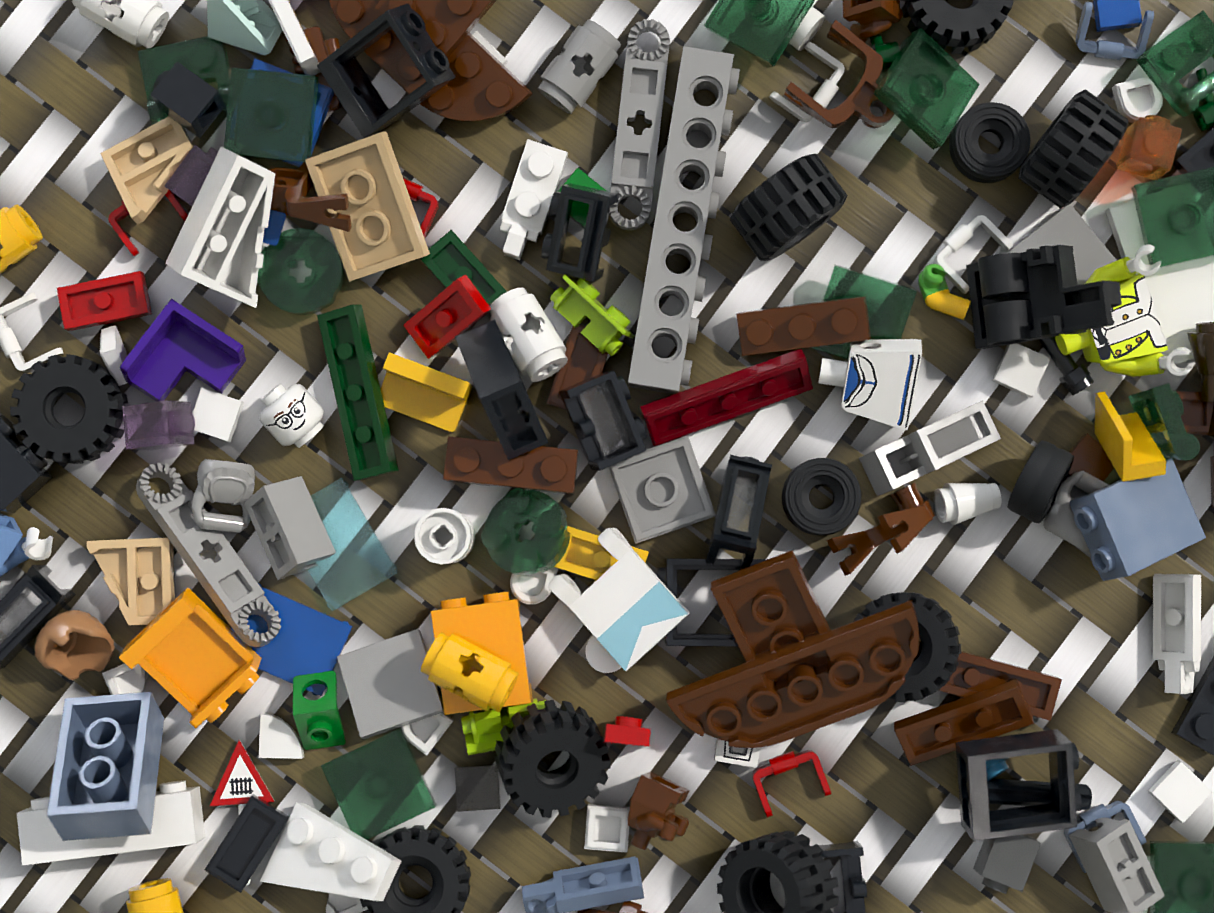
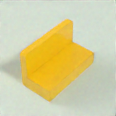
M389 352L383 369L387 372L380 388L385 408L443 430L455 432L473 387L470 382Z
M1105 391L1095 393V435L1122 482L1165 475L1166 459L1137 412L1119 415Z

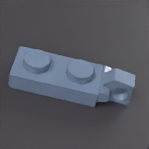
M635 856L553 871V878L545 882L522 886L523 904L526 913H567L644 898L639 862Z

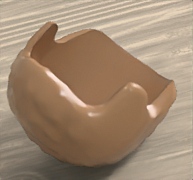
M71 610L57 614L40 630L35 644V657L44 668L52 669L68 680L74 681L85 671L101 672L111 661L115 647L114 641L107 629L97 618L87 612Z

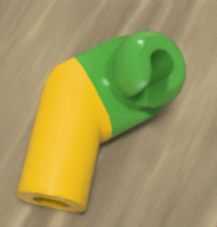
M938 264L927 265L919 274L918 280L925 304L930 309L964 320L971 300L950 293L944 277L946 272L942 266Z

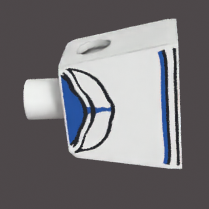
M878 339L851 342L847 362L822 358L818 383L843 387L841 409L899 429L908 430L922 356L921 340Z

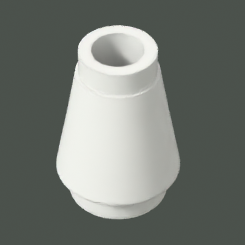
M945 483L943 488L936 489L934 492V507L938 519L942 523L950 522L952 525L1000 508L1002 503L1001 493L996 483Z

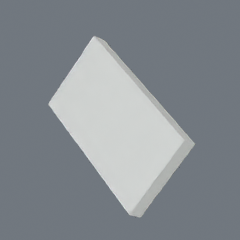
M1190 182L1105 210L1121 259L1124 257L1135 258L1138 249L1143 245L1149 244L1155 247L1154 251L1141 256V261L1146 265L1162 261L1156 273L1144 276L1168 350L1160 353L1163 356H1169L1173 350L1179 347H1186L1191 351L1187 355H1175L1173 360L1175 365L1194 359L1187 332L1196 331V323L1214 322V252Z

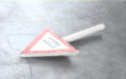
M239 739L210 806L238 804V814L240 815L253 794L266 802H275Z

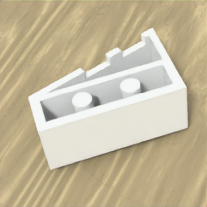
M220 147L165 264L184 277L256 308L258 295L255 292L258 271L263 265L264 255L261 253L264 229L268 228L275 173L226 148Z

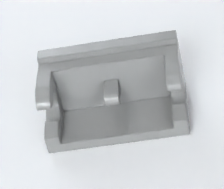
M302 476L265 485L244 502L277 580L317 566V561L327 559L336 553Z
M1099 818L1095 820L1098 830L1089 832L1078 829L1070 834L1069 837L1105 911L1111 913H1142L1165 896L1130 820L1123 819L1119 821L1110 818Z

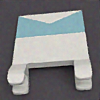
M613 527L605 529L599 535L598 541L618 561L584 593L580 591L573 579L565 573L555 576L548 585L550 590L574 612L626 672L690 613L632 549L622 533Z

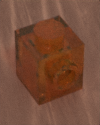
M1147 115L1145 118L1140 117L1126 129L1116 169L1154 180L1159 179L1172 168L1182 129L1171 126L1170 121L1164 117Z

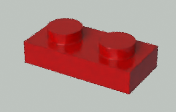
M141 271L57 288L63 325L67 331L152 315L145 274Z
M465 274L450 284L403 326L425 356L430 359L454 341L456 336L465 332L489 312L491 307Z
M616 716L615 725L606 724L604 741L649 747L651 729L642 728V719Z

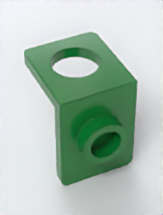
M335 671L298 675L293 678V717L305 750L346 744V736L337 708V676ZM323 684L327 687L326 694L320 699L308 700L303 697L305 689L310 685Z

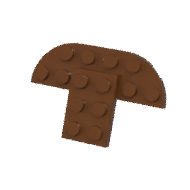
M329 0L338 23L350 38L358 34L387 10L409 3L412 10L416 11L423 19L425 30L435 46L446 55L449 61V68L456 77L420 103V105L435 114L460 121L490 120L518 108L533 94L470 34V31L497 0ZM393 29L364 51L408 94L426 82Z
M793 550L711 581V591L746 663L667 692L666 702L678 719L698 735L703 737L705 733L714 738L728 741V746L737 748L771 746L863 713L883 703L902 686L914 657H917L919 628L913 603L910 600L830 630Z

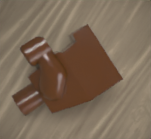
M843 0V18L849 22L856 21L860 23V25L857 23L852 24L850 31L863 42H866L870 37L889 30L892 24L900 22L903 16L900 0Z
M653 772L642 774L630 803L628 826L636 829L630 843L637 848L646 850L651 837L660 836L667 841H673L675 835H685L689 820L675 814V807L686 800L690 790Z

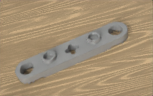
M643 19V21L635 23L630 29L626 48L610 190L612 193L619 194L618 203L610 206L609 216L617 227L628 231L639 229L646 224L650 217L670 44V37L666 27L653 19ZM644 32L655 33L661 41L658 49L650 53L639 49L636 40L640 34ZM638 114L644 115L645 122L651 124V128H645L642 135H635L634 128L627 126V122L635 121ZM627 197L637 199L642 205L640 215L631 220L620 216L617 206L622 199Z
M161 463L151 464L149 467H146L136 483V491L143 504L240 640L252 647H262L269 644L281 628V618L278 616V611L274 610V607L264 596L265 592L221 531L201 529L195 523L191 510L194 493L192 490L189 491L181 480L180 474L175 472L176 469L174 467L170 468L168 464L161 465ZM155 477L165 480L170 487V493L166 495L155 494L154 490H150L151 486H148V480ZM203 547L207 551L214 549L217 552L214 561L210 558L203 560L200 557ZM250 615H259L265 619L268 625V631L265 634L254 633L253 629H249L250 625H247V618Z

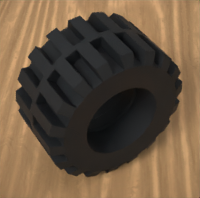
M1086 89L1075 94L1034 146L1020 168L1018 179L1060 209L1071 204L1111 156L1126 132L1128 119Z
M816 153L802 156L786 165L754 189L737 205L730 217V221L758 259L762 262L782 255L822 226L842 208L848 195Z
M777 831L742 842L735 846L736 850L730 851L724 858L727 864L721 866L718 875L723 879L722 883L717 884V894H721L723 902L719 903L721 912L833 913L830 909L838 905L839 898L833 894V889L838 887L837 877L832 878L829 871L834 867L830 859L824 861L821 857L823 849L818 844L810 846L809 837L803 834L795 836L794 831H783L780 833ZM771 872L778 878L784 889L785 908L779 905L772 894L770 887Z

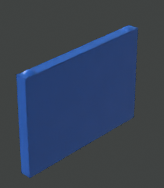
M258 583L265 592L264 596L274 607V610L278 611V616L281 618V628L269 644L262 647L250 646L262 658L258 669L292 684L293 678L298 675L334 671L338 662L337 656L341 655L353 626L347 621H340L262 587ZM250 615L247 618V625H250L249 629H253L254 633L265 634L268 631L267 622L263 617ZM313 684L307 687L306 690L312 692L313 695L323 696L326 686L323 684Z

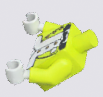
M1149 244L1143 245L1138 249L1135 258L1124 257L1097 268L1085 284L1097 281L1119 282L1122 305L1111 308L1113 325L1089 329L1084 333L1059 334V336H1055L1058 348L1063 355H1068L1082 349L1087 362L1099 363L1105 371L1131 377L1163 374L1165 369H1168L1173 375L1183 376L1192 370L1193 367L1179 368L1173 361L1175 355L1190 354L1191 351L1186 347L1176 348L1169 356H1163L1160 353L1168 350L1144 275L1149 276L1156 273L1162 261L1146 265L1140 258L1143 255L1152 253L1155 248L1154 246Z

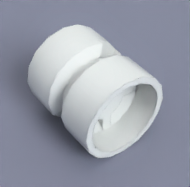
M438 508L422 516L416 525L414 538L415 545L424 558L430 562L443 565L457 563L466 558L473 549L475 533L470 520L462 513L447 508Z

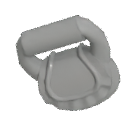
M203 460L197 471L198 486L193 495L191 506L195 523L201 529L240 533L248 527L251 521L244 502L253 495L255 485L253 466L229 461ZM206 501L226 503L232 506L241 505L243 516L202 512V508Z
M1085 471L1074 472L1061 483L1055 502L1046 514L1043 525L1047 531L1087 552L1089 549L1082 532L1075 524L1074 513L1069 504L1071 500L1075 499L1071 496V489L1075 485L1091 494L1108 486V484Z

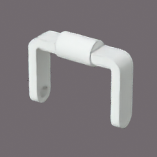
M808 42L804 48L835 70L830 79H825L813 96L816 102L826 108L839 90L837 83L843 76L844 65L814 43ZM773 91L769 98L799 120L809 122L813 119L812 116L777 92Z
M984 215L975 217L967 226L960 224L943 241L945 247L934 258V264L942 266L946 272L945 276L964 294L969 291L970 287L944 260L951 253L955 254L973 236L972 232L979 225L1006 251H1010L1014 247L1012 242Z
M35 293L27 294L0 307V346L6 358H11L16 369L23 372L34 370L31 366L38 361L49 362V356L64 355L62 348H56L25 363L21 354L22 349L12 328L8 327L4 319L5 316L36 302L38 298Z

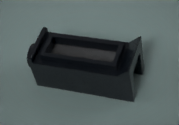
M730 455L722 481L706 563L714 565L719 548L743 553L740 570L751 566L757 550V540L772 464L760 462L753 457Z
M31 565L27 574L0 601V669L5 668L45 627L46 623L55 617L76 595L71 589H60L47 577L52 572L47 565Z

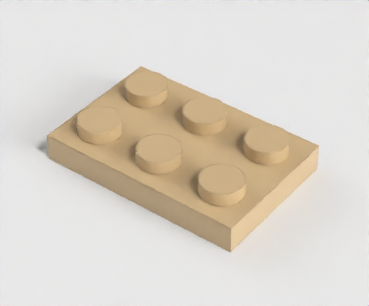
M386 131L305 160L318 196L348 194L349 207L347 210L334 211L327 209V211L334 214L350 215L352 228L349 232L329 227L349 282L430 254Z

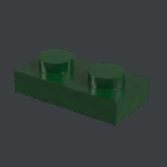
M452 230L447 232L429 248V255L420 258L445 288L466 274L489 306L498 297L507 292Z

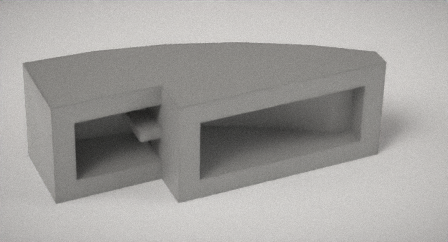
M982 400L860 457L859 460L878 497L998 441L1001 437Z

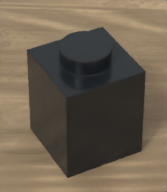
M176 62L170 71L165 70L158 76L153 85V91L150 94L159 110L198 138L204 134L226 107L218 90L179 62Z

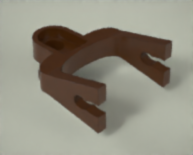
M835 20L829 29L827 38L864 61V72L855 90L843 103L833 109L824 108L792 82L787 86L783 97L829 128H837L843 125L853 114L859 117L869 128L884 126L894 116L897 104L894 96L876 83L882 71L883 58L840 22ZM878 107L883 115H873L870 108Z
M306 162L301 164L298 169H268L275 173L270 210L343 231H350L352 228L350 215L334 214L327 211V209L334 211L347 210L349 207L347 193L306 197L308 191L314 185Z
M915 482L891 494L900 511L877 517L881 524L865 531L827 540L833 553L844 550L847 547L851 549V555L845 557L839 563L845 576L851 574L874 548L891 539L890 542L896 554L902 552L921 530L933 520L932 517L936 514L929 500H923Z

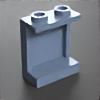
M1172 458L1166 459L1165 475L1124 482L1119 480L1098 491L1077 497L1069 502L1074 513L1075 524L1082 532L1090 551L1092 564L1103 581L1130 576L1206 538Z

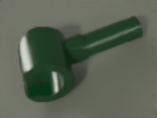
M880 34L870 37L872 49L883 58L882 69L897 67L898 60L901 57L898 42L883 43Z
M1206 68L1196 71L1202 96L1201 99L1204 105L1193 110L1196 124L1202 131L1214 127V94L1211 90Z

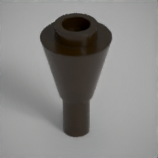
M1214 322L1196 323V331L1187 332L1198 373L1201 374V402H1214Z

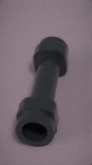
M1055 336L1038 339L1063 374L1059 380L1072 396L1094 382L1084 364L1078 366L1070 354L1063 355L1061 353Z

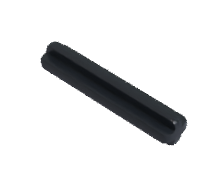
M991 779L987 781L989 804L1031 806L1051 803L1050 782ZM1076 784L1081 794V810H1087L1091 807L1092 791L1086 784Z

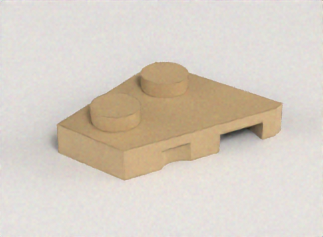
M168 116L100 154L131 218L138 225L144 222L197 155V152L185 128Z
M168 538L87 541V549L96 558L105 575L103 579L110 592L117 597L119 608L128 625H148L175 599L173 544Z

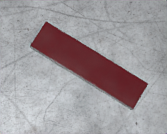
M798 349L640 406L650 439L655 447L813 389L806 356L802 349Z

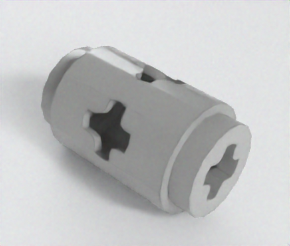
M587 20L583 26L578 25L563 45L560 55H557L541 75L542 83L537 88L538 91L558 108L568 114H572L576 107L581 108L596 88L598 80L605 76L618 58L616 52L621 47V43L605 28L592 20ZM579 57L586 61L583 68L588 72L587 74H581L580 77L575 76L573 73L575 65L571 62V60L576 61Z

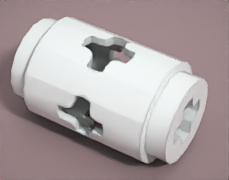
M72 0L73 5L79 8V13L103 28H107L116 36L136 47L143 45L148 49L152 48L160 39L169 19V12L162 9L161 2L157 0H121L119 7L117 5L120 0ZM122 11H124L123 17L120 18Z
M523 287L515 288L492 302L490 305L491 310L489 311L492 315L490 321H496L510 355L522 375H528L532 382H537L552 376L565 366L568 361L565 355L566 347L533 294H528Z

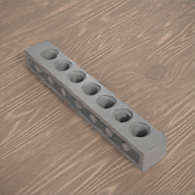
M683 46L628 387L676 394L679 393L680 385H689L692 360L684 358L687 343L695 344L699 319L692 318L691 315L694 301L702 302L706 277L698 276L700 260H709L713 235L705 234L707 218H716L720 193H713L712 186L714 176L722 177L726 152L718 150L721 135L729 136L733 110H727L725 107L727 94L736 95L740 69L732 68L734 54ZM699 90H709L716 96L717 101L710 106H701L694 100L693 95ZM693 131H702L708 135L710 143L703 148H695L688 143L687 135ZM686 172H696L702 177L703 185L696 190H689L682 186L679 178ZM680 213H688L695 218L697 225L689 232H682L674 226L673 218ZM674 254H681L688 259L690 268L682 274H675L666 266L668 257ZM668 295L676 296L681 300L683 310L675 316L665 315L659 308L660 300ZM659 337H668L674 341L676 353L669 358H660L652 350L653 342Z

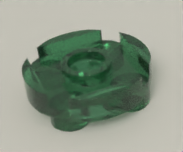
M294 228L283 231L276 246L268 245V247H264L261 252L264 255L262 268H259L257 281L259 287L271 303L284 312L295 315L313 314L333 304L343 284L344 267L339 253L330 241L316 231ZM298 261H305V266L312 269L311 276L305 277L303 283H297L296 277L289 275L290 269L297 268Z
M515 488L492 508L486 520L485 528L482 531L481 540L483 545L487 547L492 560L502 569L518 576H529L527 574H535L539 571L544 573L557 565L568 548L570 532L567 531V521L565 519L567 515L563 507L547 494L537 490ZM533 522L534 525L531 530L536 534L532 541L524 539L520 543V528Z

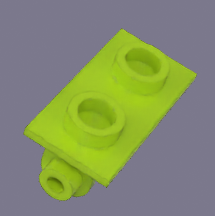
M567 275L562 277L570 286L566 290L560 287L552 294L550 300L555 303L553 308L576 328L588 317L591 321L581 333L602 354L607 352L610 356L615 355L623 345L619 340L622 335L632 339L635 337L627 328L631 321L614 305H611L607 310L597 301L596 298L601 293L591 283L582 278L576 281Z
M535 698L531 703L503 708L500 712L490 710L474 713L470 711L469 715L462 716L461 722L468 755L494 751L496 741H503L500 731L504 725L510 728L514 726L511 717L517 712L522 717H525L529 714L527 706L534 703L538 710L544 709V701L538 702L537 698Z

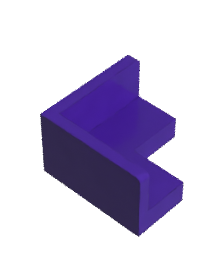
M170 299L122 362L120 370L127 383L159 404H162L186 371L222 394L246 362L243 345L181 304Z

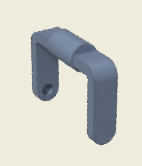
M1084 3L1075 39L1079 50L1094 53V57L1121 60L1122 57L1138 59L1144 55L1154 19V11L1146 10L1137 45L1132 47L1118 42L1085 40L1093 3Z
M1114 801L1106 806L1100 804L1080 814L1076 828L1064 829L1066 840L1084 873L1086 871L1069 835L1078 829H1086L1088 831L1096 827V819H1111V816L1122 811L1125 819L1130 820L1140 844L1147 843L1131 808L1126 803Z

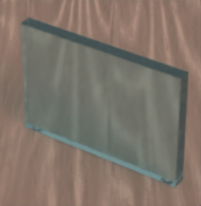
M343 478L311 495L336 553L327 559L317 561V566L308 571L331 611L340 608L398 573L396 565L392 563L351 493L348 482L344 481Z

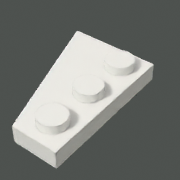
M296 802L260 882L372 901H383L401 860L311 806Z

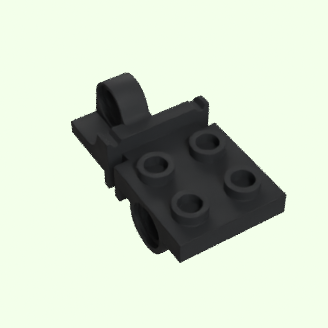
M1045 245L1040 246V249H1027L1023 253H1003L979 258L977 263L966 265L976 349H988L1059 336V334L1084 333L1089 329L1113 325L1111 308L1122 305L1119 282L1097 281L1077 285L1073 246Z

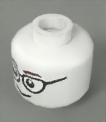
M280 383L261 400L266 407L260 414V422L282 446L295 444L300 448L324 426L320 422L324 415L323 408L301 384H295L285 389Z

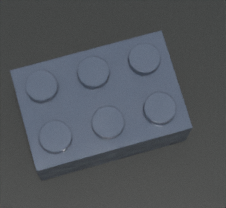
M151 692L65 698L47 817L63 841L151 834L164 717Z

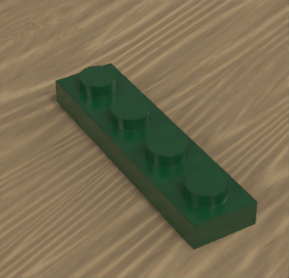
M352 304L317 315L354 481L399 471L362 305Z

